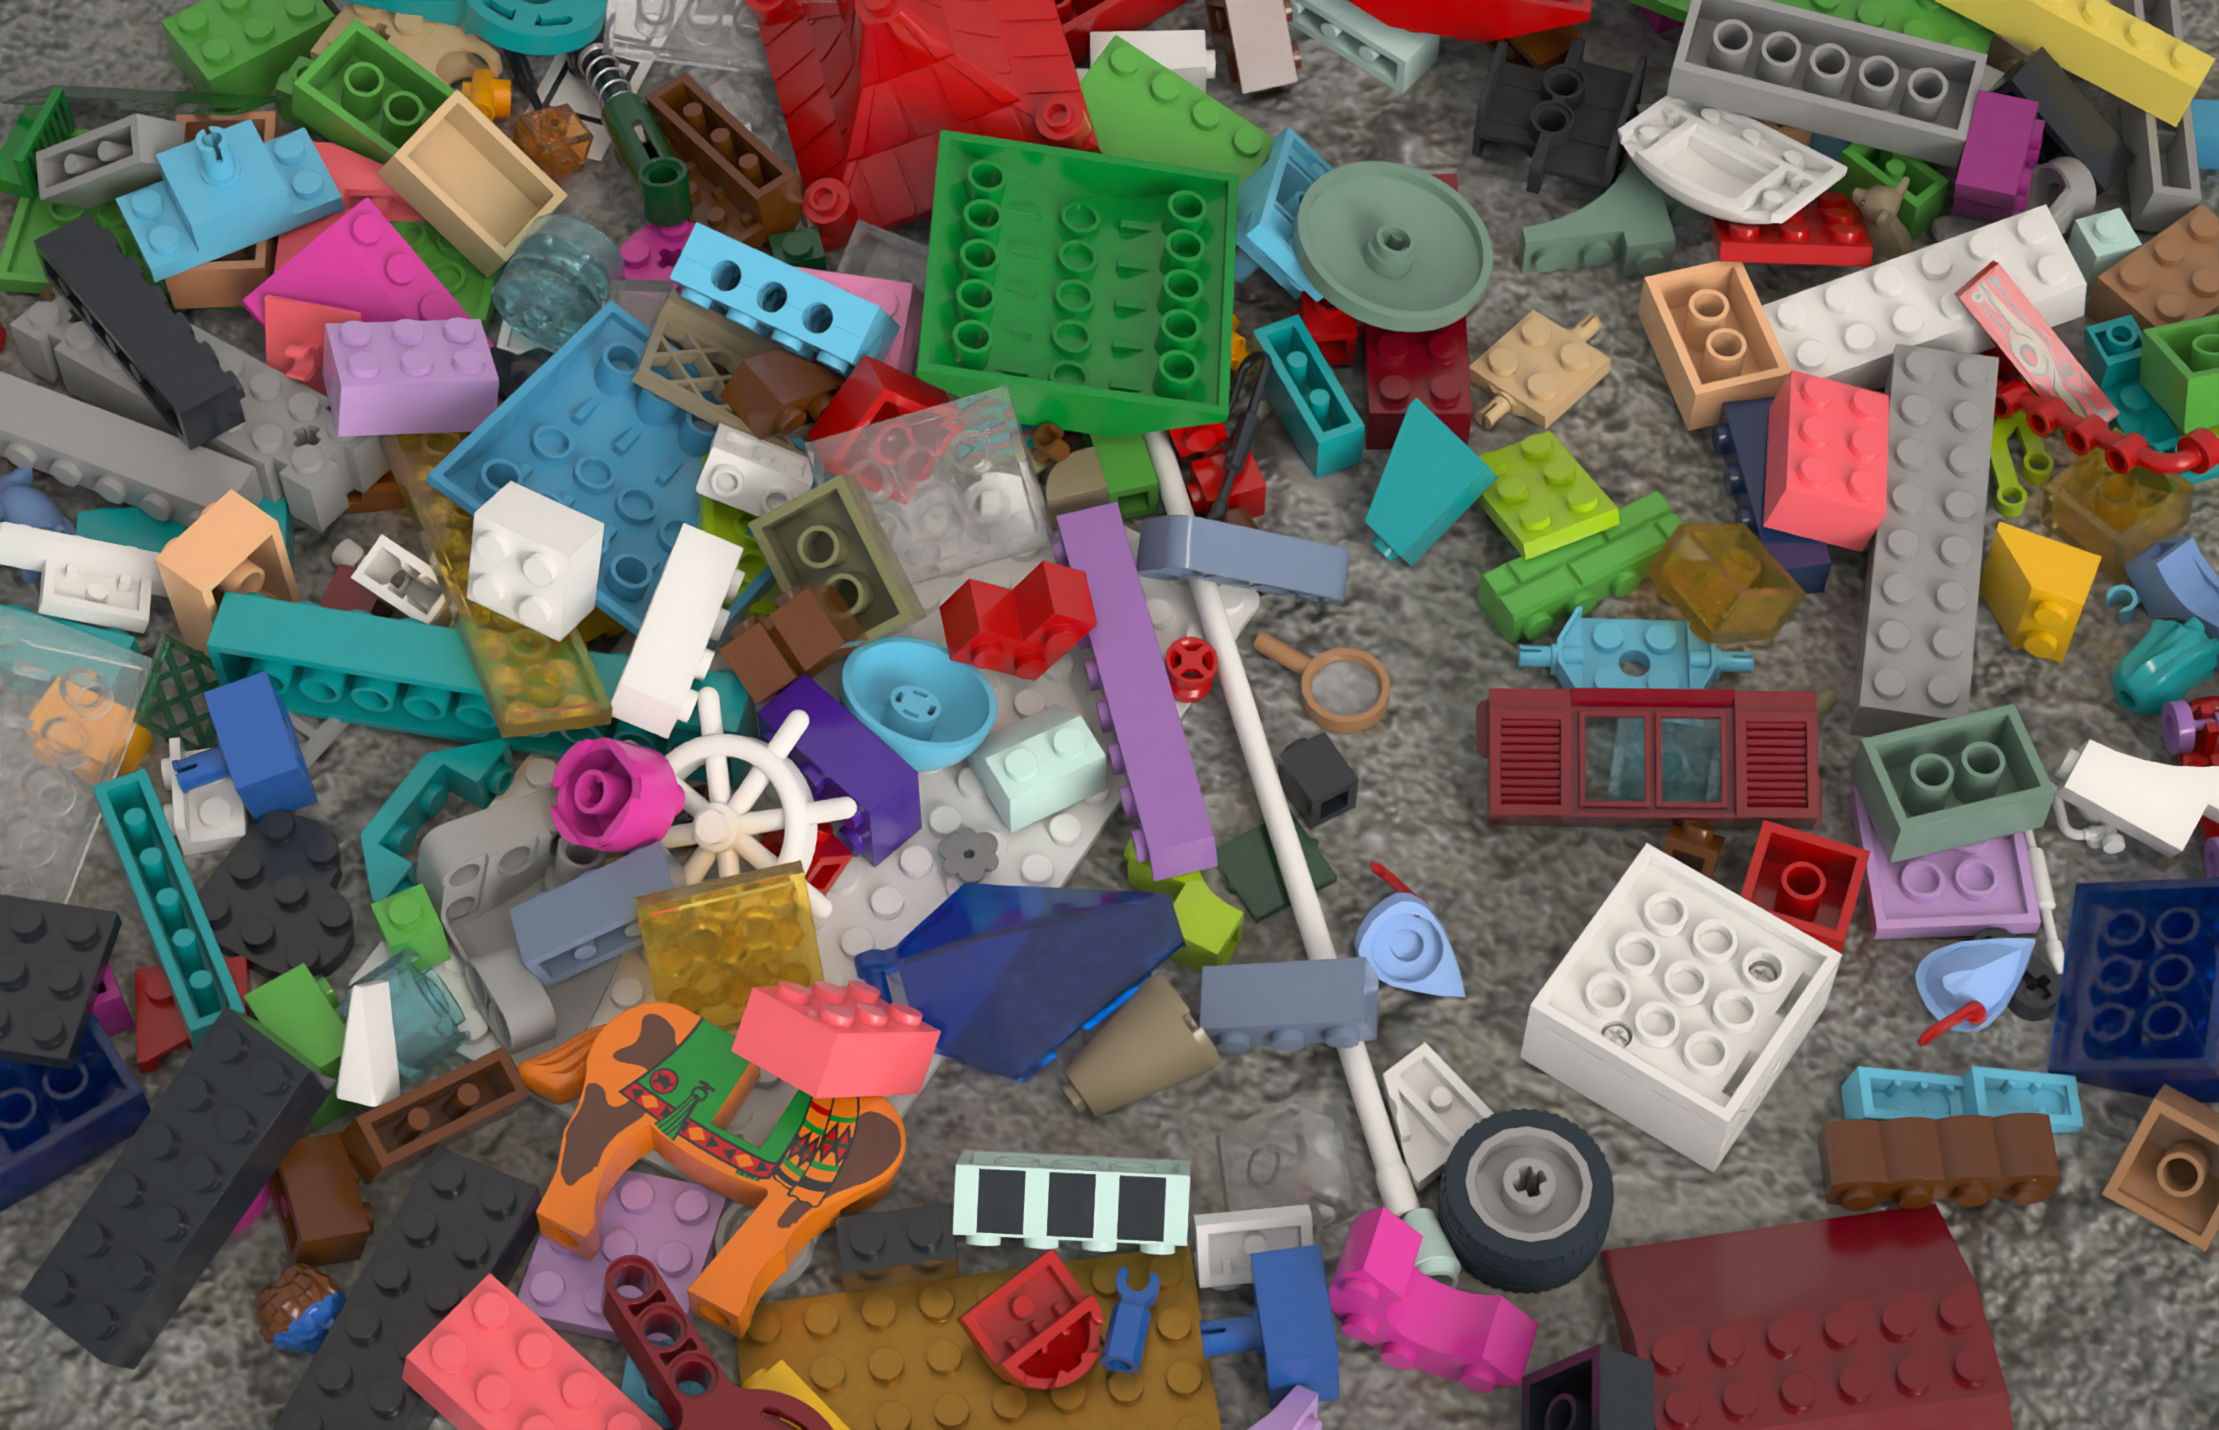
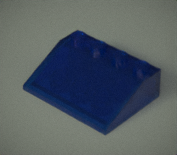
M2219 877L2076 883L2061 981L2062 991L2058 1001L2048 1073L2076 1076V1082L2149 1098H2155L2163 1085L2167 1084L2200 1103H2219Z

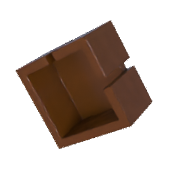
M811 583L803 588L799 584L773 601L777 608L773 613H768L760 618L754 615L734 627L729 632L733 640L722 647L720 651L755 704H761L774 699L804 673L810 678H814L865 643L869 638L834 585L815 587Z

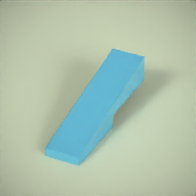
M1858 1066L1841 1085L1845 1120L1867 1119L1881 1122L1902 1117H1925L1937 1120L1958 1115L1997 1117L2013 1113H2040L2050 1116L2052 1133H2078L2084 1127L2076 1076L1971 1066L1963 1076Z

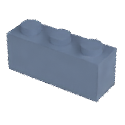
M660 841L649 846L636 848L625 857L601 868L588 870L577 879L550 891L537 893L528 901L509 909L523 964L546 987H550L697 920L682 866Z
M1366 957L1202 966L1199 1027L1203 1028L1215 1049L1229 1054L1246 1053L1250 1050V1047L1272 1046L1281 1051L1301 1050L1305 1044L1326 1043L1335 1048L1356 1047L1359 1045V1041L1377 1040L1379 977Z

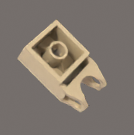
M350 2L346 3L310 51L311 58L315 61L356 18L449 87L460 80H472L473 71L476 69H490L495 72V78H498L503 71L500 54L488 44L479 40L473 33L466 35L460 24L457 27L423 19V16L399 14ZM472 53H476L485 59L489 66L484 65Z

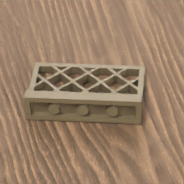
M672 288L649 325L651 331L633 375L632 382L718 427L719 423H722L756 437L721 398L720 394L744 359L775 349L796 357L799 356L783 349L759 334L735 324L711 308L706 310L680 297L681 292ZM668 342L679 349V351H673ZM694 364L702 377L690 378L683 365ZM665 366L674 380H668L650 370V367ZM711 391L720 405L707 401L700 392ZM815 421L799 426L788 435L778 433L762 439L817 461L814 480L823 471L824 466L816 451L814 457H811L798 450L791 441V439L799 437L812 446L807 434L816 423Z

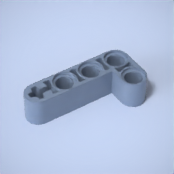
M1167 515L1142 521L1136 568L1138 575L1146 578L1171 581L1196 578L1310 602L1342 604L1345 598L1350 550L1339 546L1201 517Z

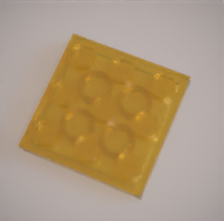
M801 860L633 897L655 1002H666L682 1006L728 1032L739 1029L752 987H777L779 981H789L804 987H813L814 981H824L806 877Z

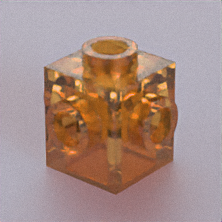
M566 103L520 115L511 141L551 179H560L583 170L594 135L570 105Z

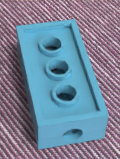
M696 222L670 276L672 281L683 288L680 297L706 310L711 308L722 315L725 312L727 313L725 318L766 339L769 333L772 334L771 339L783 345V349L810 362L815 354L818 356L816 359L818 362L828 366L829 370L842 374L846 379L864 355L884 362L901 327L880 306Z

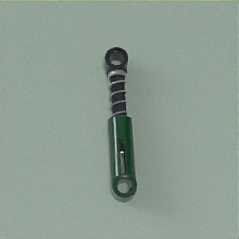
M605 17L604 27L596 39L578 50L566 53L569 72L575 77L586 79L588 86L592 89L593 96L598 101L601 110L603 126L642 199L645 219L655 226L670 227L679 225L688 220L693 213L687 166L682 160L675 158L647 103L640 95L632 92L630 82L625 80L626 75L619 68L616 52L612 45L609 20Z

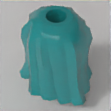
M2191 617L2184 625L2173 620L2153 619L2151 628L2145 637L2114 665L2110 682L2114 696L2123 707L2133 714L2160 715L2165 702L2180 700L2195 686L2213 677V670L2218 666L2219 641L2216 638L2209 639L2206 636L2204 625L2196 617Z

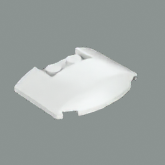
M1667 95L1618 129L1620 144H1623L1635 165L1657 187L1694 210L1735 223L1782 224L1843 178L1848 169L1847 166L1749 116Z

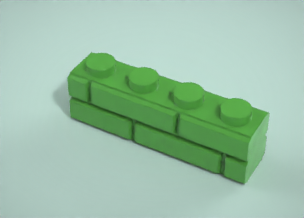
M1654 491L1619 508L1620 524L1528 560H1525L1521 555L1480 575L1478 603L1489 619L1495 622V627L1506 642L1512 644L1524 637H1527L1528 640L1538 639L1551 629L1553 623L1569 615L1571 616L1577 606H1582L1583 617L1596 606L1598 601L1612 594H1615L1616 597L1626 596L1639 586L1641 580L1655 573H1658L1660 576H1666L1676 571L1683 564L1690 539L1689 530L1678 515L1672 513L1671 506L1659 491Z

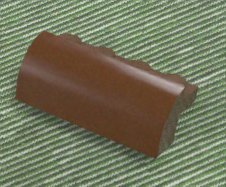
M686 72L645 97L648 107L675 158L682 160L687 166L693 213L688 219L689 222L695 224L698 222L754 249L762 245L769 253L768 235L796 229L803 210V196L797 174ZM614 149L618 164L626 170L616 149Z

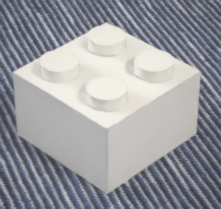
M510 481L474 513L467 599L560 642L595 608L604 523Z

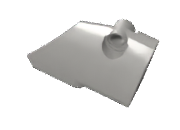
M555 787L544 788L441 824L426 834L419 848L416 873L417 884L423 883L443 929L464 963V976L468 989L501 1047L504 1046L516 1069L522 1061L547 1052L588 1029L623 956L622 953L550 987H546L523 964L509 909L528 901L537 893L550 891L577 879L588 870L605 866L607 852L571 844L556 829L551 817L550 805L557 806L558 788Z

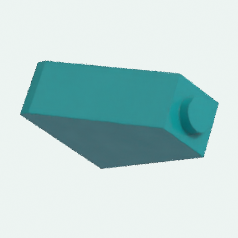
M1415 398L1408 406L1365 522L1377 533L1370 542L1391 562L1400 556L1411 567L1499 478L1485 462L1418 398Z

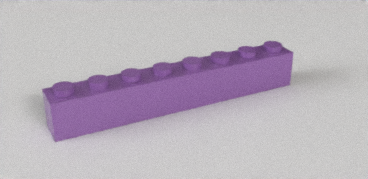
M1113 502L1058 515L1056 519L1060 537L1050 539L1055 563L1085 571L1097 625L1077 643L1080 650L1090 649L1092 658L1084 660L1090 690L1101 689L1104 699L1095 702L1102 733L1112 731L1115 739L1114 743L1107 744L1114 776L1124 774L1127 785L1119 787L1126 819L1137 818L1139 829L1132 830L1131 836L1138 863L1149 862L1154 881L1217 867L1218 861L1213 830L1118 503Z

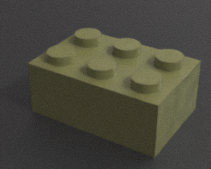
M839 474L747 523L782 593L799 584L803 588L811 583L815 587L834 585L869 638L859 647L880 638L889 637L927 617L855 474ZM850 652L849 654H847L846 656H844L843 658H841L840 660H838V661H837L836 663H834L833 665H836V664L840 663L841 661L847 659L848 656H849L852 652Z

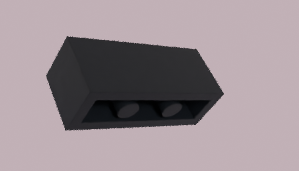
M2043 46L2015 63L1988 91L2038 101L2037 119L2045 120V126L2037 163L2041 165L2059 157H2073L2080 160L2092 174L2096 186V196L2105 192L2137 158Z

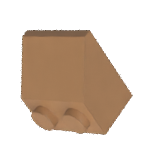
M2164 1084L2151 1103L2102 1195L2206 1252L2219 1229V1113Z

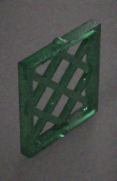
M168 634L160 635L132 722L163 737L167 743H169V738L181 737L183 746L187 751L213 748L217 733L210 712L208 711L197 716L190 699L220 686L218 679L207 683L201 665H204L215 671L211 658L206 656L203 651H197ZM171 648L188 656L190 662L178 667ZM165 658L169 671L160 674ZM193 669L199 687L187 692L180 673ZM173 677L179 695L167 700L160 682ZM155 692L159 704L149 708L153 693ZM182 702L189 720L177 725L170 706ZM162 710L169 728L166 729L151 721L149 715ZM209 719L204 735L200 722ZM192 726L199 744L196 745L183 738L180 731Z

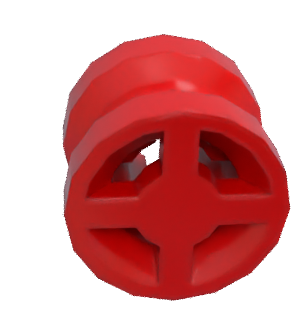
M1183 637L1174 641L1167 649L1164 665L1175 701L1183 703L1198 702L1205 698L1211 690L1218 658L1213 647L1203 639ZM1186 672L1196 673V677L1184 676Z

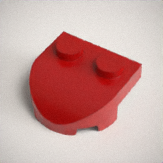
M1053 1249L1046 1250L956 1319L991 1369L1006 1382L1020 1388L1048 1390L1068 1385L1081 1378L1093 1366L1099 1355L1097 1350L1100 1342V1326L1103 1324V1316L1099 1304L1093 1294L1085 1295Z

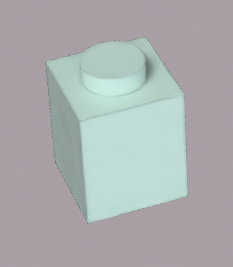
M2121 208L2076 219L2067 246L2087 283L2086 294L2093 292L2099 275L2142 246Z

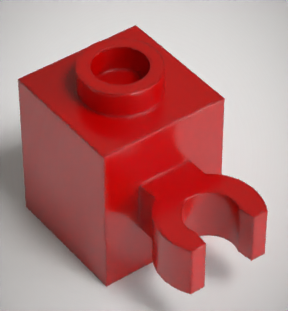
M1223 442L1205 451L1197 452L1198 460L1190 462V483L1185 484L1194 514L1199 513L1201 518H1206L1211 511L1213 502L1218 498L1226 471L1223 469L1226 457L1223 455L1225 450ZM1249 450L1243 472L1235 476L1227 505L1232 509L1244 508L1252 518H1256L1265 514L1266 483L1251 450Z

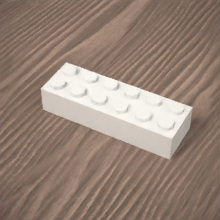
M2045 204L1762 305L1791 370L1874 391L1885 387L1886 374L1896 344L1969 354H1978L1996 347L1954 295L1955 292L1991 261L1994 260L2001 265L2050 327L2084 316L2087 283Z

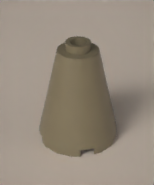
M1155 973L1150 978H1147L1063 1071L1068 1082L1060 1088L1079 1115L1089 1110L1097 1118L1208 1072L1222 1061L1203 1028H1198L1188 1013L1190 1009L1161 973Z

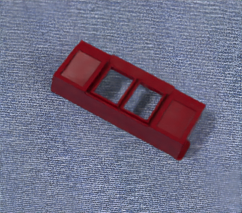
M1490 688L1487 700H1483L1477 705L1476 751L1481 757L1487 758V826L1670 828L1673 822L1683 824L1685 819H1692L1709 824L1714 828L1761 829L1763 820L1793 829L1815 830L1822 823V780L1818 774L1816 691H1735V689ZM1585 718H1644V801H1585ZM1661 719H1720L1721 802H1662Z

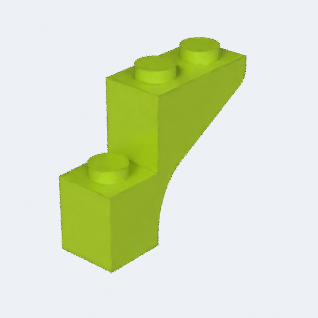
M1131 836L1124 851V859L1128 861V884L1165 901L1155 921V929L1159 930V953L1201 974L1202 966L1227 965L1242 940L1244 912L1217 897L1206 885L1200 871L1154 881L1149 862L1138 863Z

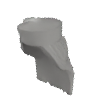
M2059 157L2034 167L2031 190L2025 211L2046 204L2061 234L2063 235L2066 231L2072 230L2076 219L2093 215L2095 209L2096 186L2091 172L2080 160L2073 157ZM1951 214L1933 219L1931 230L1933 237L1942 242L1992 223L1953 216Z

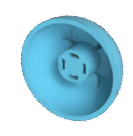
M912 637L880 638L852 651L846 659L841 673L839 687L840 704L917 772L941 770L967 758L986 739L997 717L996 696L985 676L974 665L950 660L946 647L930 641Z

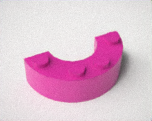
M1384 1206L1359 1215L1350 1226L1329 1289L1330 1305L1336 1317L1342 1323V1332L1353 1339L1365 1342L1381 1352V1360L1397 1369L1410 1370L1416 1368L1439 1377L1460 1381L1465 1387L1480 1393H1491L1494 1391L1495 1386H1521L1522 1377L1524 1376L1539 1323L1502 1295H1479L1460 1291L1438 1283L1420 1272L1414 1264L1423 1236Z

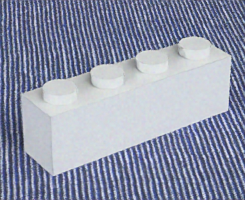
M683 523L606 714L666 739L669 738L677 719L685 723L688 722L700 693L690 689L694 679L703 682L715 654V651L706 648L708 640L710 638L717 642L719 641L730 615V611L721 608L724 599L731 602L734 601L745 575L744 571L736 569L744 549L743 547Z

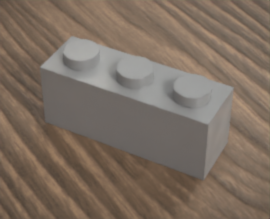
M135 113L36 152L40 201L88 209L163 181L155 155L185 144L183 123Z

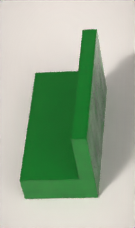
M53 87L43 107L25 106L0 151V192L34 200L38 197L39 184L36 152L69 140L76 128L63 88Z

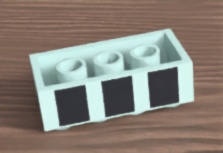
M963 1150L956 1163L953 1234L966 1235L967 1244L978 1246H996L1001 1244V1237L1024 1238L1025 1247L1038 1249L1058 1248L1059 1240L1082 1241V1249L1089 1251H1116L1118 1242L1140 1244V1252L1173 1254L1175 1253V1245L1187 1246L1191 1161Z

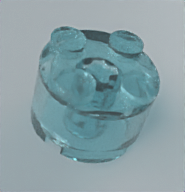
M406 947L348 987V996L340 1001V1007L345 1017L348 1018L351 992L354 985L377 980L389 981L391 1016L398 1070L405 1077L414 1079L471 1039L470 1031H459L458 1025L464 1022L466 1018L444 981L432 967L422 973L413 964L421 956L413 949Z

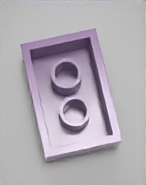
M455 317L449 320L428 321L401 319L393 322L351 320L345 323H325L322 376L338 437L472 432L497 409L499 378L481 319Z

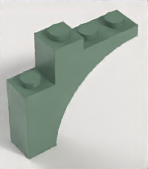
M1656 102L1636 104L1634 118ZM1630 158L1625 170L1616 182L1590 204L1562 218L1522 227L1517 257L1521 274L1539 271L1552 272L1557 269L1580 266H1601L1612 262H1618L1622 277L1636 275L1651 276L1660 272H1669L1676 243L1671 224H1687L1692 221L1705 220L1706 214L1684 205L1665 193L1649 180Z

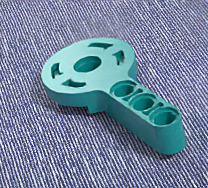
M608 0L341 1L399 14L423 16V19L457 27L460 24L466 35L476 32L488 42L517 53L558 55L578 50L598 37L604 27Z

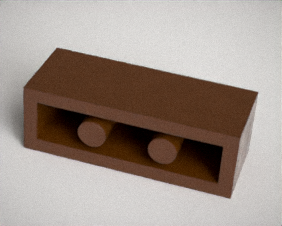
M502 1046L356 1117L339 1136L363 1181L368 1185L431 1154L436 1145L443 1148L512 1114L531 1095L506 1048Z

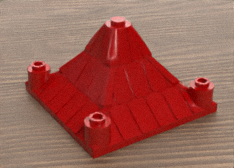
M745 0L758 23L800 176L805 188L802 209L811 224L818 227L825 253L932 215L938 143L941 129L1102 154L1055 0Z

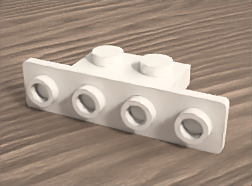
M0 523V564L42 572L38 613L144 634L149 622L151 594L168 597L155 560L161 553L142 550L133 546H123L88 539L78 535H68L33 528L23 524Z

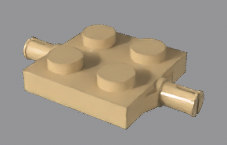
M1533 309L1469 366L1470 382L1487 392L1492 399L1480 411L1475 413V419L1481 427L1484 425V429L1489 430L1506 413L1525 417L1544 430L1554 423L1610 372L1611 358L1586 343L1597 332L1602 330V323L1597 316L1593 318V314L1588 313L1572 329H1566Z

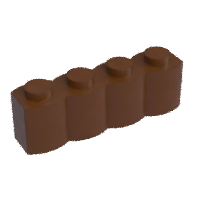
M2013 1113L1997 1117L1958 1115L1937 1120L1925 1117H1902L1881 1122L1867 1119L1838 1120L1823 1124L1817 1141L1826 1203L1842 1206L1848 1211H1864L1882 1201L1897 1203L1905 1209L1924 1208L1938 1199L1956 1201L1959 1206L1975 1207L1987 1203L1990 1198L1994 1197L2013 1199L2014 1203L2020 1205H2031L2042 1202L2047 1196L2053 1195L2061 1178L2050 1116L2040 1113Z

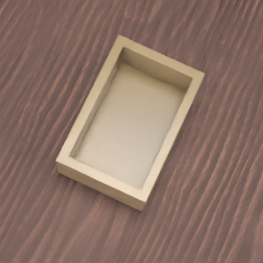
M458 89L377 172L384 181L487 278L509 260L568 196Z

